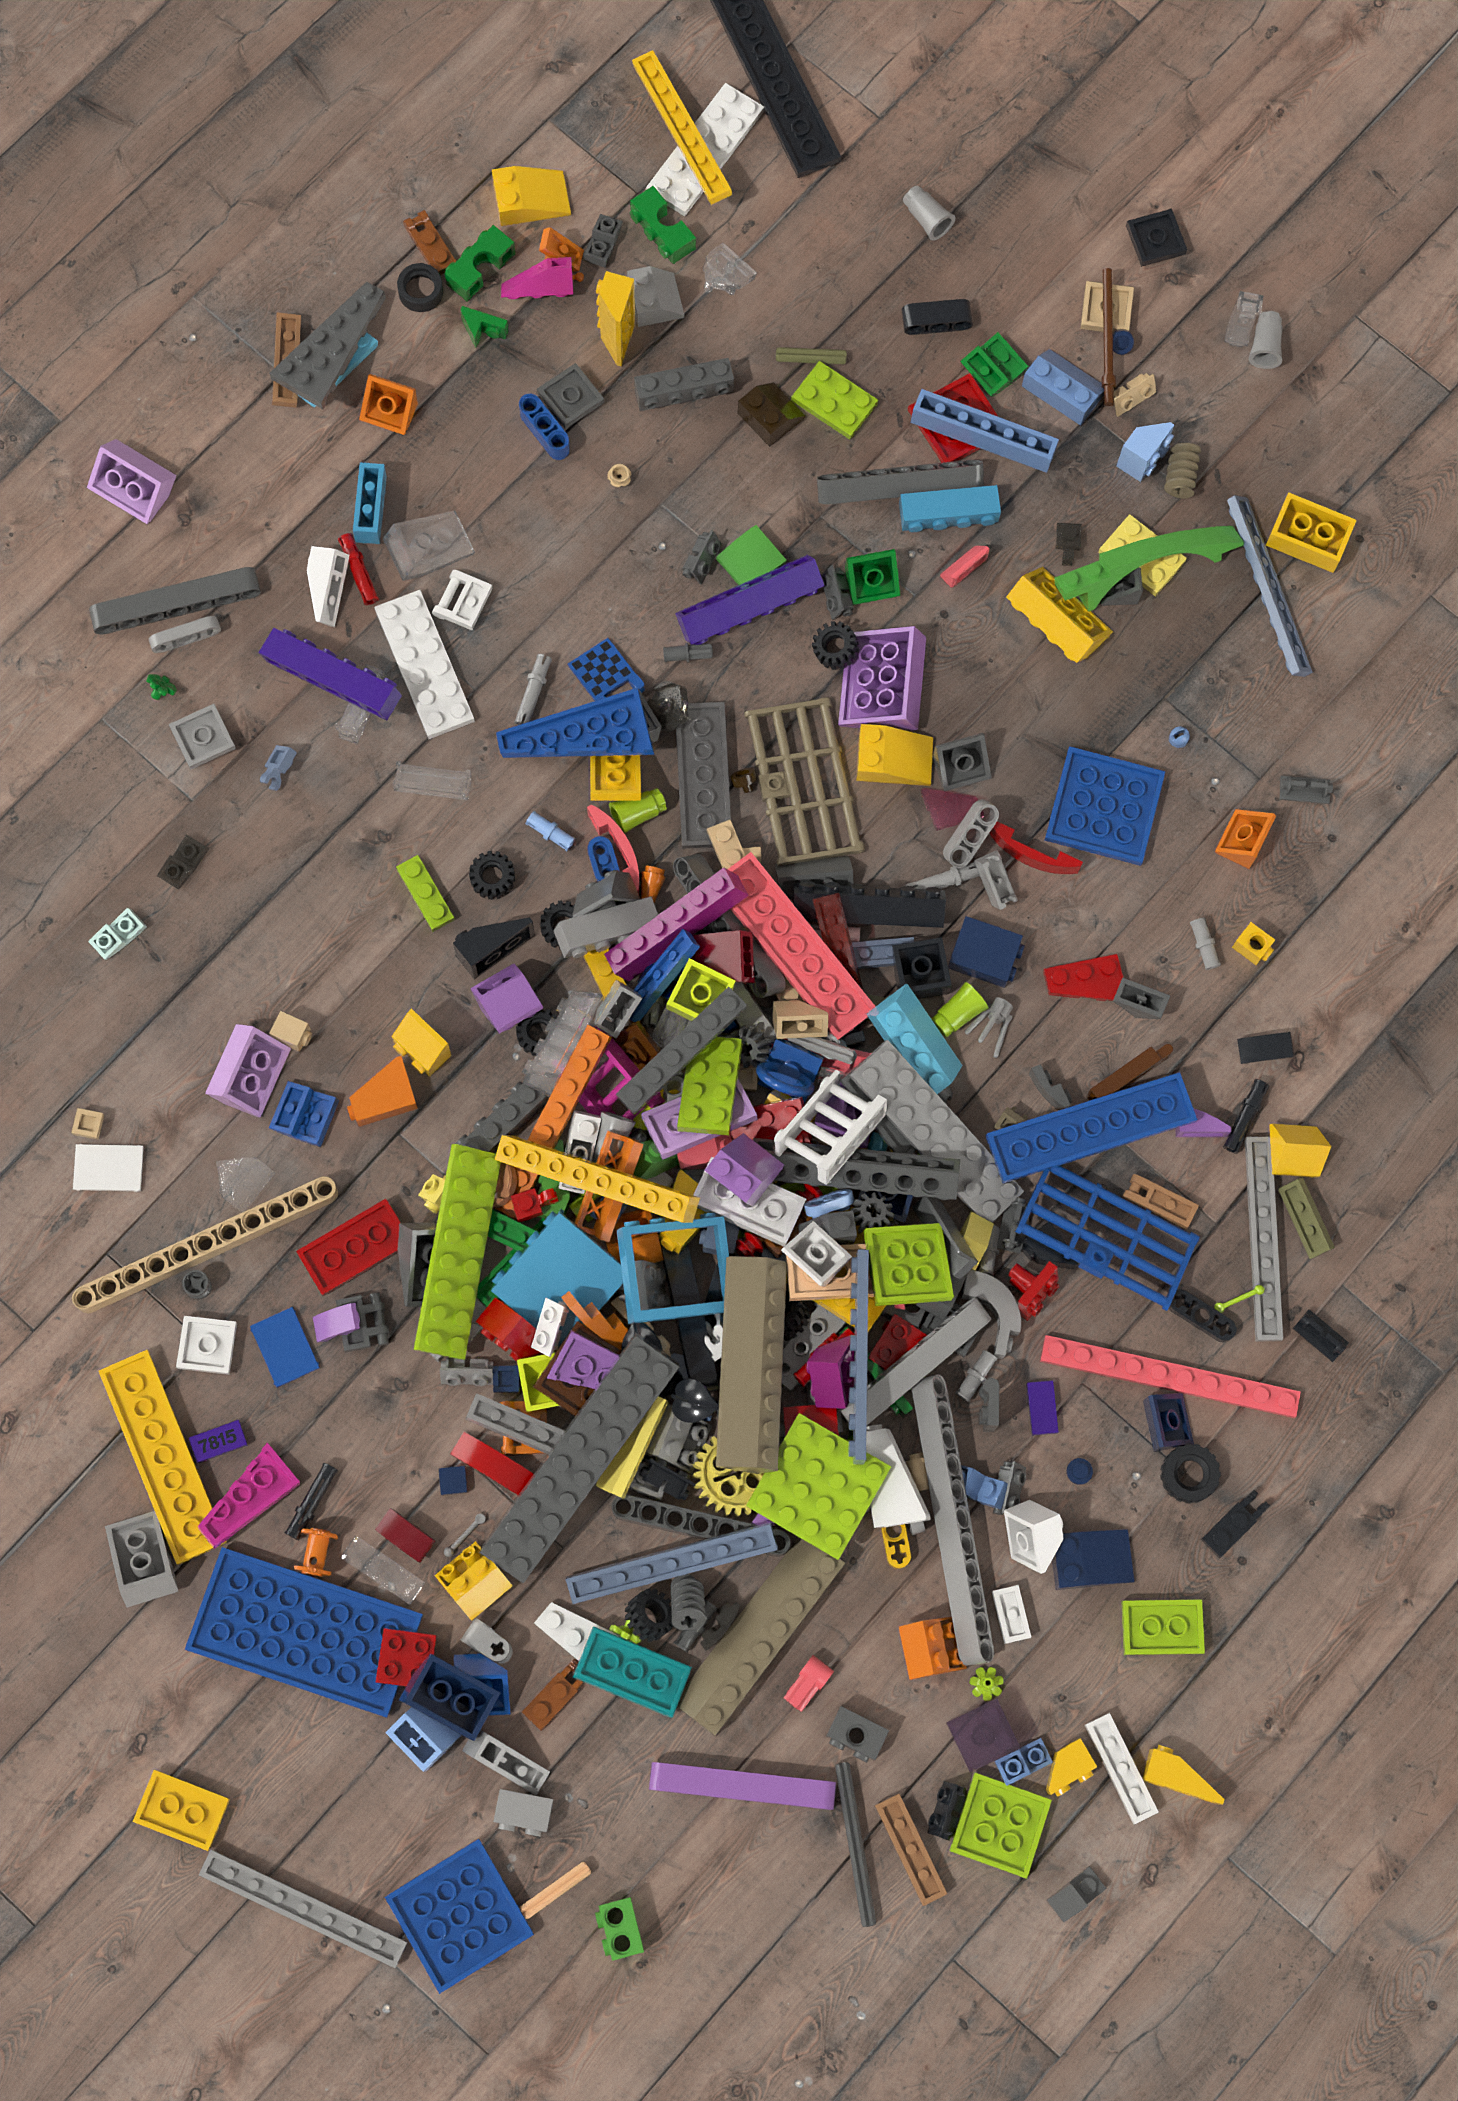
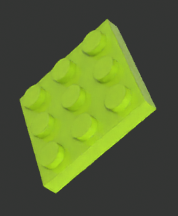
M939 1223L865 1228L863 1233L866 1250H869L868 1264L875 1306L952 1301L954 1294L943 1230Z
M974 1773L949 1851L1027 1879L1052 1800L1012 1785L1006 1786L1003 1782Z

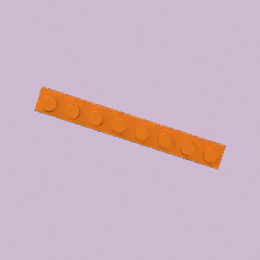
M587 1025L528 1141L552 1149L555 1148L612 1036L591 1025ZM514 1166L517 1175V1185L513 1195L533 1189L540 1175ZM511 1199L505 1205L495 1208L511 1218L517 1219Z

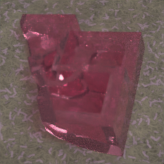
M929 788L921 789L927 812H930L936 831L956 825L959 826L972 805L978 801L976 796ZM983 810L980 813L981 818L984 817Z

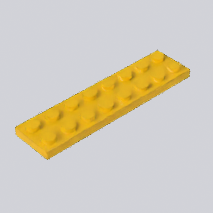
M142 1351L99 1370L98 1372L176 1564L179 1565L213 1550L212 1545L198 1529V1525L213 1507L149 1351ZM227 1541L223 1542V1543H222L221 1545H219L218 1547H220V1546H222V1545H224V1544H227Z

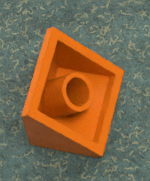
M369 374L359 420L405 435L418 405L416 390Z
M1235 809L1215 852L1250 869L1276 815L1274 813Z

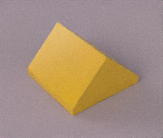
M1270 1124L1272 1175L1320 1177L1331 1149V1145L1320 1130L1314 1126Z

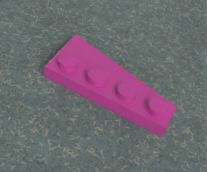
M266 1443L261 1449L260 1454L246 1467V1471L231 1485L226 1495L217 1502L198 1525V1529L215 1549L300 1485V1481L272 1447Z

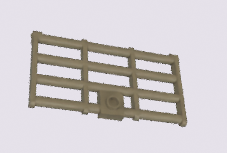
M829 697L750 710L744 713L745 718L749 722L757 758L755 765L759 768L760 772L758 783L762 801H766L768 810L766 815L770 818L778 854V860H776L778 866L865 852L863 841H860L852 806L854 800L853 796H850L841 758L843 751L842 747L838 745L831 714L832 703ZM820 707L829 748L815 750L806 709ZM796 711L805 752L791 754L782 713ZM772 715L781 756L766 758L758 717ZM831 755L840 798L826 800L817 757ZM807 759L816 802L802 804L793 761ZM783 763L784 772L770 773L768 765ZM790 797L792 806L777 808L776 800ZM842 805L851 847L837 849L828 807ZM818 809L827 851L813 853L804 811ZM794 813L803 855L788 857L779 815Z

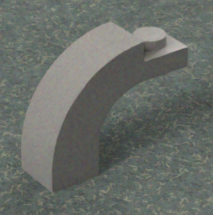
M970 1270L964 1280L961 1299L971 1300L976 1298L979 1303L987 1306L993 1312L997 1321V1336L993 1355L998 1359H1003L1006 1353H1011L1013 1338H1009V1335L1018 1336L1021 1331V1316L1018 1304L1009 1289L998 1279L986 1273Z

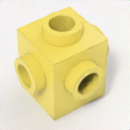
M433 1174L425 1182L423 1189L418 1195L426 1201L424 1206L435 1214L440 1210L445 1175L443 1178H440Z

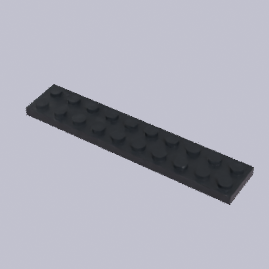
M710 0L761 105L764 106V111L797 178L841 162V155L764 1Z

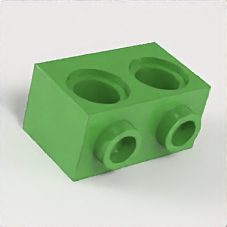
M631 1897L599 1905L600 1911L595 1912L598 1928H604L607 1939L602 1940L605 1956L611 1955L612 1961L643 1953L644 1948ZM611 1908L622 1910L623 1920L620 1923L613 1924L608 1920L607 1914ZM619 1935H625L630 1940V1947L625 1951L617 1950L614 1945V1940Z

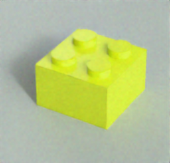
M689 958L666 1004V1009L693 1021L727 987L733 990L735 980Z

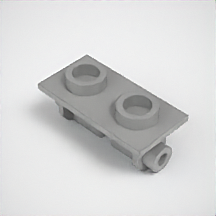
M446 1358V1361H441V1384H448L450 1386L460 1384L475 1386L493 1385L494 1362H490L489 1359H470V1367H465V1360Z

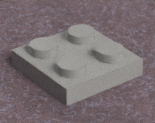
M215 704L169 724L190 770L236 749Z

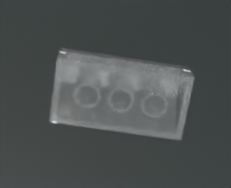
M571 991L568 999L562 998L556 1011L560 1012L557 1019H550L545 1029L548 1032L546 1039H539L533 1051L537 1053L533 1061L528 1059L522 1073L526 1074L523 1084L548 1097L551 1096L583 1032L594 1018L603 997L602 994Z

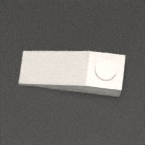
M312 546L308 559L307 575L315 619L317 622L335 627L350 555L336 549Z

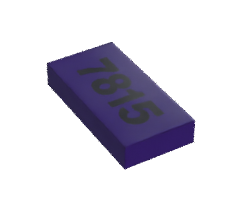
M239 1420L189 1437L197 1463L248 1446Z

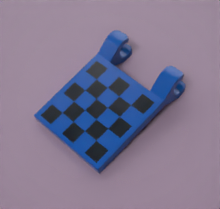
M609 638L567 664L594 701L606 698V695L626 682H629L632 689L638 688L641 693L645 691L642 679L632 670Z

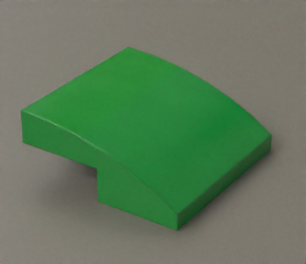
M999 332L981 347L978 345L960 361L990 397L1011 385L1029 369V366Z

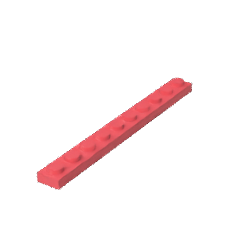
M1048 1335L1044 1337L1040 1362L1286 1417L1296 1418L1301 1392Z

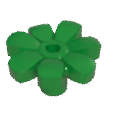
M149 674L146 682L153 689L151 697L155 700H160L161 696H166L167 693L174 696L177 688L173 683L169 682L170 678L165 675L161 678L157 674Z

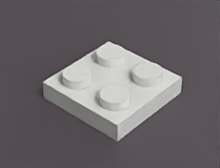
M184 1316L176 1368L230 1375L237 1322Z

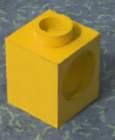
M1250 922L1232 948L1254 965H1257L1261 959L1266 961L1272 954L1274 949L1271 946L1275 939ZM1250 941H1257L1261 945V949H1253Z

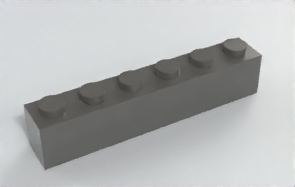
M727 987L616 1093V1097L633 1115L637 1114L746 1009L747 1004L730 987Z

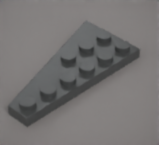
M368 282L363 284L269 373L271 380L317 407L324 409L329 393H333L336 388L335 383L338 377L344 374L357 351V343L361 337L365 336L370 320L376 317L385 301L384 291Z

